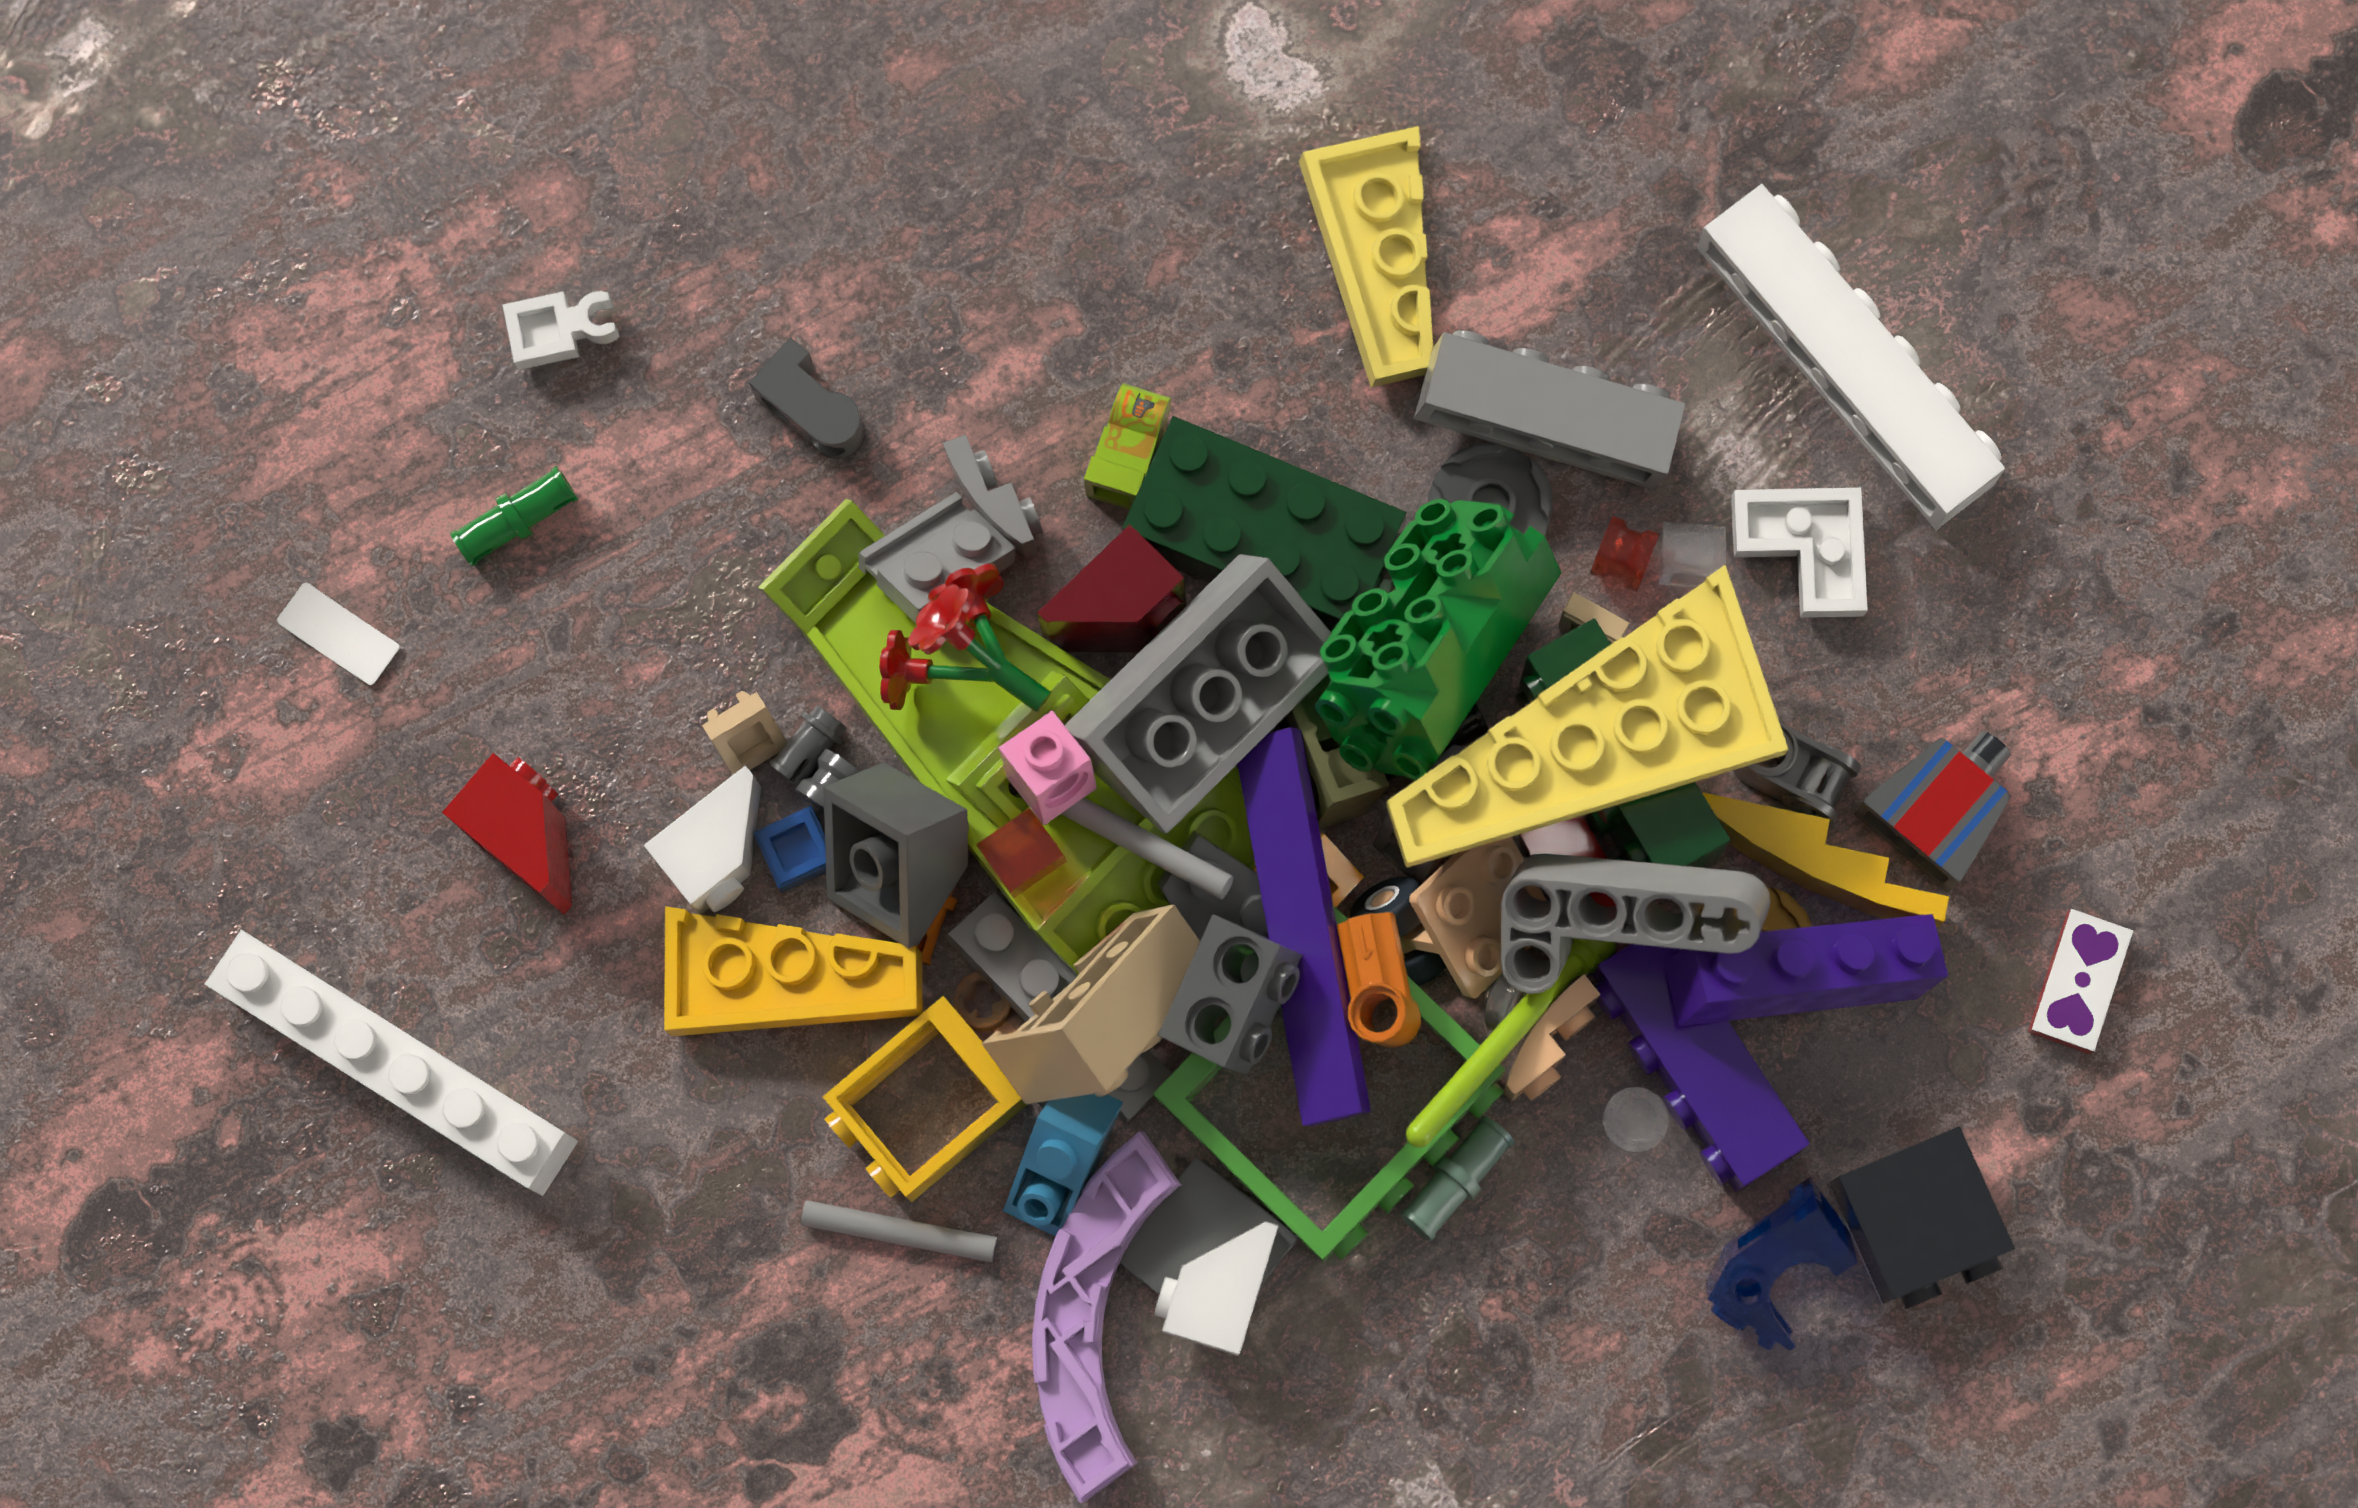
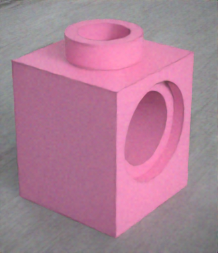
M1053 711L999 747L1007 779L1043 825H1046L1097 789L1090 757Z

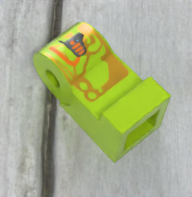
M1124 383L1121 385L1111 410L1107 427L1104 426L1095 455L1091 456L1084 477L1087 497L1128 510L1131 509L1164 436L1172 399L1170 397Z

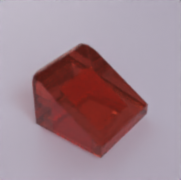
M1030 808L976 844L1013 899L1067 862L1064 854Z

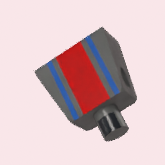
M1981 731L1963 752H1960L1947 740L1939 738L1869 794L1855 811L1854 815L1948 893L1967 873L2011 798L2009 792L1992 778L2010 758L2011 752L1997 737L1986 731Z

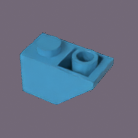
M1095 1093L1048 1101L1037 1117L1003 1212L1056 1237L1059 1229L1064 1226L1069 1214L1072 1213L1076 1202L1082 1195V1190L1094 1174L1105 1151L1123 1102L1108 1094L1098 1097Z

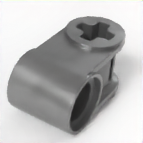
M1779 722L1788 751L1785 755L1778 757L1777 766L1765 768L1755 763L1733 770L1734 774L1745 785L1751 786L1784 803L1792 811L1830 819L1829 825H1833L1838 815L1834 808L1848 779L1858 776L1861 765L1847 753L1831 745L1817 742ZM1824 774H1825V775H1826V778H1825V780H1824V782H1823V784H1822V786H1821L1819 792H1817V788H1818V786H1819V784H1820V782H1821V780H1822V778H1823V776H1824Z

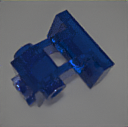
M1811 1177L1789 1191L1790 1200L1728 1242L1705 1282L1707 1300L1714 1303L1711 1311L1722 1321L1738 1330L1744 1331L1747 1325L1756 1329L1755 1333L1759 1336L1757 1343L1767 1350H1771L1776 1342L1790 1351L1796 1347L1790 1336L1793 1333L1791 1326L1770 1298L1774 1281L1786 1269L1799 1263H1817L1828 1267L1834 1276L1838 1277L1858 1263L1849 1228Z

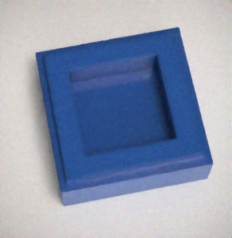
M812 806L753 832L781 893L826 873L825 833Z

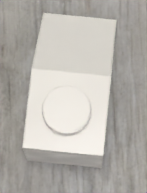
M746 765L644 845L700 915L709 908L713 912H717L732 903L744 890L740 883L747 879L751 873L755 843L753 832L756 831L762 788Z
M1264 1222L1183 1265L1178 1280L1165 1277L1154 1315L1166 1319L1162 1330L1163 1333L1239 1357L1278 1225Z

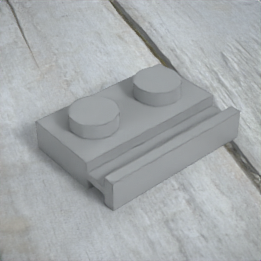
M955 492L860 551L859 569L864 574L867 572L871 573L877 579V586L916 623L920 610L929 603L928 594L935 587L945 584L946 578L951 573L962 568L975 569L987 563L996 565L1000 573L1014 564L1016 547L975 509L972 511L968 510L962 504V497Z

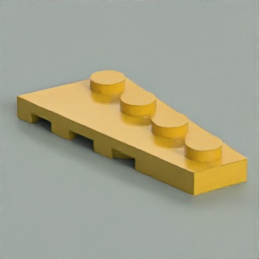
M665 906L664 1030L671 1036L919 1016L923 1013L922 953L916 946L907 948L900 943L837 933L832 936L806 932L800 927L781 924L775 927L745 922L742 918L718 914H716V917L690 913L686 909Z

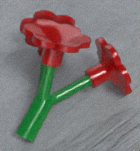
M987 563L975 569L962 568L951 573L946 578L945 584L935 587L928 594L929 603L917 615V626L913 629L909 638L904 637L901 630H890L887 636V647H884L881 651L879 669L882 676L880 686L881 699L883 703L889 704L891 710H902L911 684L929 685L933 679L994 682L1036 713L1046 703L1052 692L1007 660L988 621L992 614L986 601L1004 587V582L999 575L996 565ZM969 626L977 628L985 647L974 639L975 631ZM947 641L958 651L966 649L987 668L933 665L931 659L911 658L912 648L917 651L922 650L928 655L936 652Z

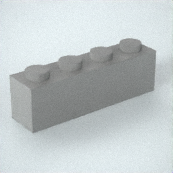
M1458 330L1454 331L1453 334L1443 332L1433 347L1414 416L1415 420L1650 489H1654L1668 475L1686 403L1669 399V393L1666 390L1649 384H1635L1633 387L1615 383L1609 381L1610 377L1607 373L1592 367L1576 366L1571 370L1549 363L1550 359L1548 356L1532 349L1517 348L1510 352L1490 346V341L1486 337L1471 331Z

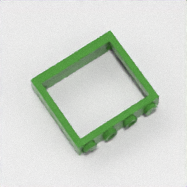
M1334 907L1336 923L1339 924L1347 921V918ZM1408 977L1411 997L1417 1002L1421 1012V1021L1466 1062L1480 1045ZM1230 1015L1213 1031L1216 1043H1220L1228 1036L1231 1029ZM1192 1053L1158 1087L1153 1095L1188 1132L1324 1263L1333 1253L1342 1261L1368 1235L1369 1232L1361 1223L1378 1206L1388 1214L1409 1193L1414 1184L1406 1177L1423 1159L1434 1166L1456 1144L1460 1138L1452 1129L1469 1111L1477 1119L1487 1112L1491 1105L1505 1092L1497 1082L1503 1077L1506 1069L1499 1064L1427 1146L1417 1148L1408 1142L1323 1231L1190 1103L1223 1068L1222 1066Z

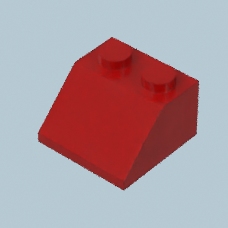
M492 753L442 813L477 845L565 915L572 906L566 817L552 803L559 794L546 783L547 781L519 757H516L508 765Z

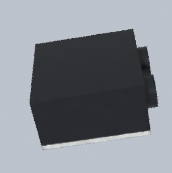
M1960 1126L1842 1174L1828 1183L1882 1305L1900 1297L1905 1309H1908L1942 1295L1937 1282L1961 1272L1965 1283L1968 1284L2002 1270L2003 1268L1998 1256L2015 1249Z

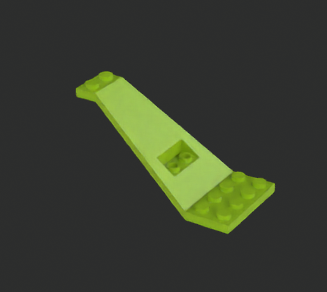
M845 499L763 581L758 589L803 634L912 777L967 809L969 824L968 849L1028 927L1078 976L1080 973L1074 964L1133 913L1169 906L1157 884L1166 870L1061 814L1046 825H1043L1019 793L1015 795L1010 793L1008 788L1009 780L1006 777L999 747L1051 711L1065 725L1111 679L986 602L992 614L988 621L1007 660L1052 692L1043 707L1036 713L994 682L933 679L929 685L911 684L902 710H891L888 703H883L880 694L882 676L880 674L879 662L881 651L884 647H887V636L890 630H901L903 636L909 638L917 625L877 586V579L871 573L867 572L864 574L859 569V552L885 535L852 500ZM969 626L975 631L974 639L985 647L977 628ZM947 641L936 652L928 655L922 650L917 651L912 648L911 658L931 659L933 665L987 668L966 649L958 651ZM1236 766L1168 833L1159 830L1094 773L1097 789L1084 798L1179 848H1182L1194 830L1252 869L1256 867L1240 775Z

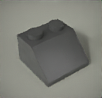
M882 762L824 787L827 898L907 948H911L920 943L968 866L969 824L967 809L887 763Z

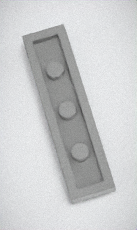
M993 892L949 932L946 939L1025 1022L1035 1015L1028 1003L1042 991L1047 992L1053 999L1077 978L1075 973L1028 927L996 892ZM1150 1050L1140 1053L1126 1069L1129 1072L1127 1079L1117 1089L1108 1094L1123 1102L1118 1118L1124 1124L1131 1120L1154 1098L1153 1093L1172 1074Z

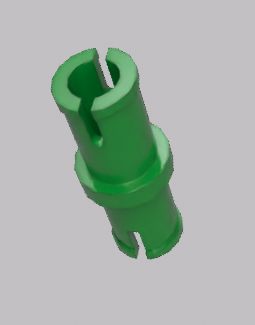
M556 465L550 472L512 496L507 492L495 498L498 505L460 529L450 532V535L463 557L473 567L479 560L517 536L522 541L533 534V526L571 502H576L578 497L562 471Z

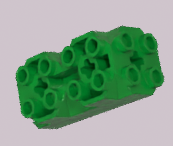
M1435 499L1422 505L1415 514V520L1407 524L1384 557V563L1391 576L1395 590L1387 593L1383 589L1375 588L1360 594L1354 600L1352 610L1344 614L1321 647L1320 655L1328 670L1331 682L1316 702L1315 709L1323 718L1334 741L1341 745L1339 748L1341 758L1354 769L1369 772L1374 768L1381 773L1405 776L1412 780H1418L1428 773L1562 574L1546 537L1531 526L1528 527L1524 534L1511 526L1509 523L1515 515L1500 504L1463 500L1450 503L1445 499Z

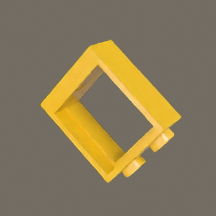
M944 996L938 999L823 1096L824 1100L834 1110L824 1118L827 1124L848 1148H851L858 1141L864 1146L875 1160L865 1169L889 1198H892L897 1192L901 1191L911 1203L1028 1105L1024 1103L983 1047V1042ZM940 1034L997 1103L910 1176L852 1106L935 1036Z

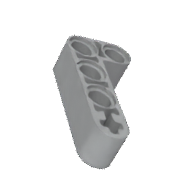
M1549 853L1533 854L1522 861L1503 894L1501 903V966L1503 975L1509 984L1519 991L1526 993H1541L1551 988L1557 981L1570 955L1573 938L1721 953H1739L1750 948L1759 937L1771 902L1769 891L1757 877L1740 871ZM1534 885L1542 888L1547 892L1551 900L1542 901L1535 899L1528 893L1525 886ZM1590 892L1607 894L1614 900L1616 906L1605 907L1599 905L1593 900ZM1667 898L1673 900L1680 906L1683 912L1674 914L1666 912L1658 906L1655 899ZM1702 903H1703V904L1705 905V907H1704L1703 912H1702V915H1701V914L1699 913V911H1700L1701 906H1702ZM1733 908L1737 909V916H1734ZM1524 946L1540 948L1547 954L1550 960L1535 959L1528 954Z

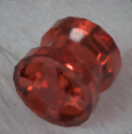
M1613 515L1590 574L1601 579L1609 575L1622 580L1625 588L1637 592L1660 533L1650 529L1642 532L1628 528L1624 519Z

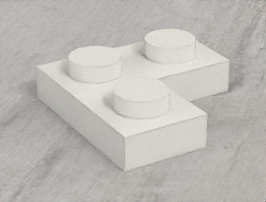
M1861 488L1734 490L1731 496L1734 558L1797 556L1800 618L1864 617L1868 609Z

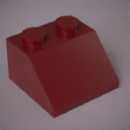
M1128 525L1037 612L1042 636L1066 652H1140L1187 606L1184 577L1131 525Z

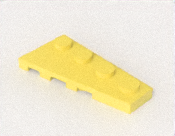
M1419 126L1305 151L1299 160V165L1371 388L1426 375L1433 349L1430 290L1426 285L1425 270L1427 242L1426 234H1423L1421 203L1424 199L1422 175H1419L1418 150L1420 148Z

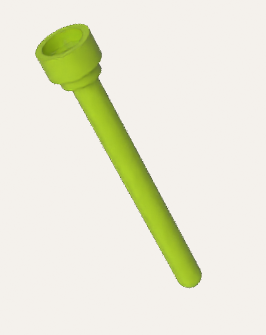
M1573 938L1570 955L1553 986L1541 993H1527L1408 1126L1406 1131L1408 1142L1417 1148L1427 1146L1577 976L1595 973L1597 965L1613 956L1616 951L1615 942Z

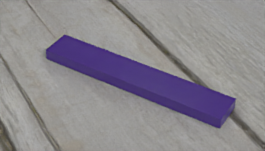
M1289 727L1267 734L1238 763V770L1269 939L1302 954L1297 966L1299 969L1297 986L1288 1001L1281 1004L1302 1125L1317 1126L1371 1113L1357 1033L1352 1029L1348 1019V1006L1351 999L1302 733L1300 729Z

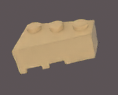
M1175 905L1133 913L1074 964L1080 974L1071 984L1053 999L1047 992L1042 991L1028 1003L1035 1015L1014 1033L1003 1035L1001 1031H996L982 1045L1025 1104L1094 1093L1098 1097L1107 1095L1124 1083L1129 1075L1126 1069L1140 1053L1155 1046L1162 1039V1037L1158 1036V1033L1200 940Z

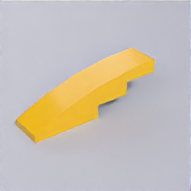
M1702 792L1731 839L1729 844L1747 857L1801 887L1866 914L1883 919L1933 914L1936 929L1945 922L1949 896L1885 883L1889 863L1888 857L1825 844L1830 819Z

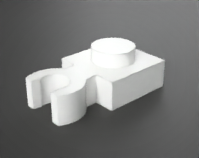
M564 291L503 304L513 361L518 370L579 357L576 340L587 338L597 344H607L618 339L620 336L614 322L604 325L591 323L592 317L596 312L613 308V302L609 293L604 291L589 293L574 307H569Z

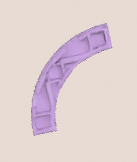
M1139 1131L1115 1151L1082 1190V1195L1076 1202L1072 1213L1069 1214L1064 1226L1059 1229L1043 1269L1035 1305L1032 1336L1034 1381L1038 1385L1041 1409L1046 1423L1044 1428L1062 1474L1080 1503L1086 1502L1137 1464L1114 1419L1106 1392L1102 1367L1104 1312L1110 1286L1130 1241L1159 1204L1181 1186L1177 1177L1144 1131Z

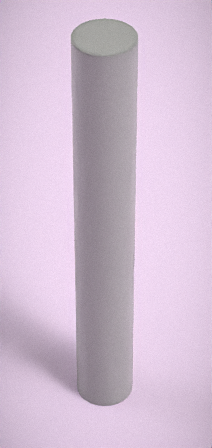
M1086 798L1081 799L1061 813V815L1221 900L1227 895L1234 880L1232 875Z
M806 1200L801 1217V1226L991 1263L994 1261L998 1237L809 1200Z

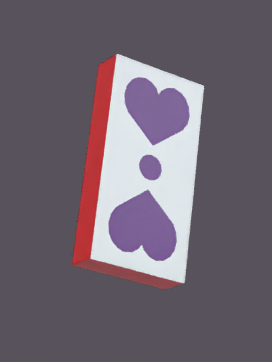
M2070 909L2066 913L2028 1033L2087 1054L2093 1053L2133 930Z

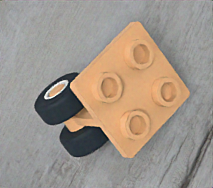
M1512 837L1455 853L1421 886L1415 879L1406 876L1390 878L1372 886L1355 901L1350 910V918L1365 914L1394 913L1407 976L1415 984L1421 986L1448 968L1463 996L1477 998L1503 973L1501 966V903L1508 884L1524 858ZM1534 885L1525 886L1532 897L1547 901L1540 887ZM1524 946V947H1525L1526 950H1528L1531 946Z

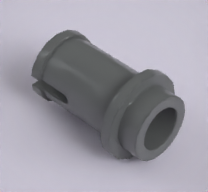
M818 705L810 714L803 711L800 716L805 721L775 759L769 762V765L796 786L803 779H808L818 766V758L825 749L830 750L834 744L841 747L844 743L840 737L847 727Z

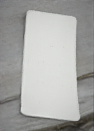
M309 583L301 585L277 618V622L285 629L368 685H373L400 648L398 643L352 614Z

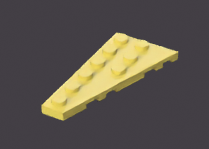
M1726 565L1708 576L1702 584L1682 598L1675 599L1658 611L1656 616L1629 635L1619 638L1539 694L1536 700L1513 716H1508L1489 729L1487 734L1457 755H1452L1387 801V809L1406 868L1785 755L1788 751V746Z

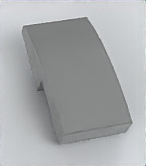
M966 434L944 442L943 447L947 461L959 487L972 508L1016 547L1015 553L1025 560L1037 556L1033 536L1043 533L1031 498L1019 501L1012 482L988 491V488L998 485L985 450L973 453Z

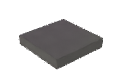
M1196 1156L1178 1178L1181 1186L1163 1200L1144 1221L1130 1241L1119 1264L1160 1296L1165 1277L1178 1280L1183 1265L1258 1225L1268 1222L1278 1225L1260 1284L1261 1288L1299 1238Z

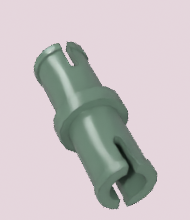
M1483 1116L1476 1128L1448 1159L1442 1156L1433 1168L1436 1174L1409 1206L1400 1212L1399 1215L1402 1220L1422 1238L1432 1241L1438 1230L1465 1199L1473 1201L1481 1191L1478 1185L1479 1182L1508 1148L1515 1144L1514 1139L1494 1120Z

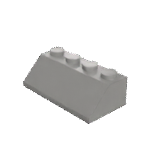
M1239 554L1064 726L1090 757L1093 772L1159 830L1168 833L1328 674V670L1320 655V649L1331 632L1269 558Z

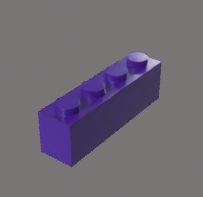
M1933 914L1760 932L1755 943L1750 948L1739 953L1681 949L1665 963L1678 1026L1916 1000L1948 977Z
M1630 944L1597 965L1595 973H1593V977L1598 983L1594 987L1600 993L1597 1002L1610 1020L1613 1021L1620 1016L1634 1037L1627 1042V1045L1641 1069L1647 1075L1656 1071L1670 1093L1664 1096L1663 1100L1678 1125L1683 1130L1691 1126L1694 1128L1706 1149L1700 1152V1157L1709 1173L1719 1185L1722 1186L1729 1182L1734 1191L1738 1192L1802 1151L1810 1143L1728 1021L1678 1026L1665 963L1680 951V948Z

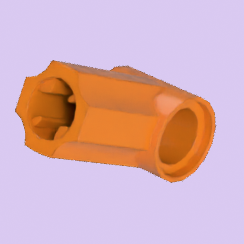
M1391 912L1365 914L1336 924L1351 997L1348 1006V1019L1352 1029L1361 1038L1386 1048H1399L1408 1044L1417 1035L1421 1025V1012L1417 1002L1411 997L1395 914ZM1393 999L1397 1006L1396 1021L1390 1029L1384 1032H1377L1372 1023L1374 1009L1380 1002Z

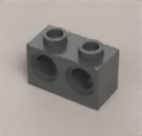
M1213 914L1158 1036L1224 1068L1248 1075L1252 1065L1257 1064L1269 1048L1272 1038V1031L1269 1027L1279 1005L1288 1001L1299 980V969L1297 966L1302 954ZM1256 952L1259 958L1258 971L1251 980L1244 983L1241 978V965L1249 954ZM1228 1012L1231 1018L1230 1032L1223 1041L1216 1043L1213 1035L1214 1024L1219 1016Z

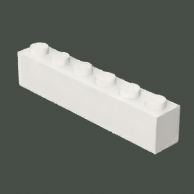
M1760 184L1703 228L1697 249L1931 526L1937 530L1995 485L2005 470V467L2000 462L2002 457L1998 447L1984 432L1980 430L1974 432L1959 414L1961 412L1960 405L1946 386L1941 383L1934 385L1920 369V359L1910 343L1899 335L1893 337L1878 320L1880 317L1878 308L1868 294L1859 288L1853 290L1838 273L1840 270L1839 264L1832 252L1821 242L1813 243L1798 226L1800 224L1799 217L1792 205L1780 195L1773 197L1767 188Z
M240 930L205 982L206 986L526 1188L542 1196L578 1143V1140L243 930Z

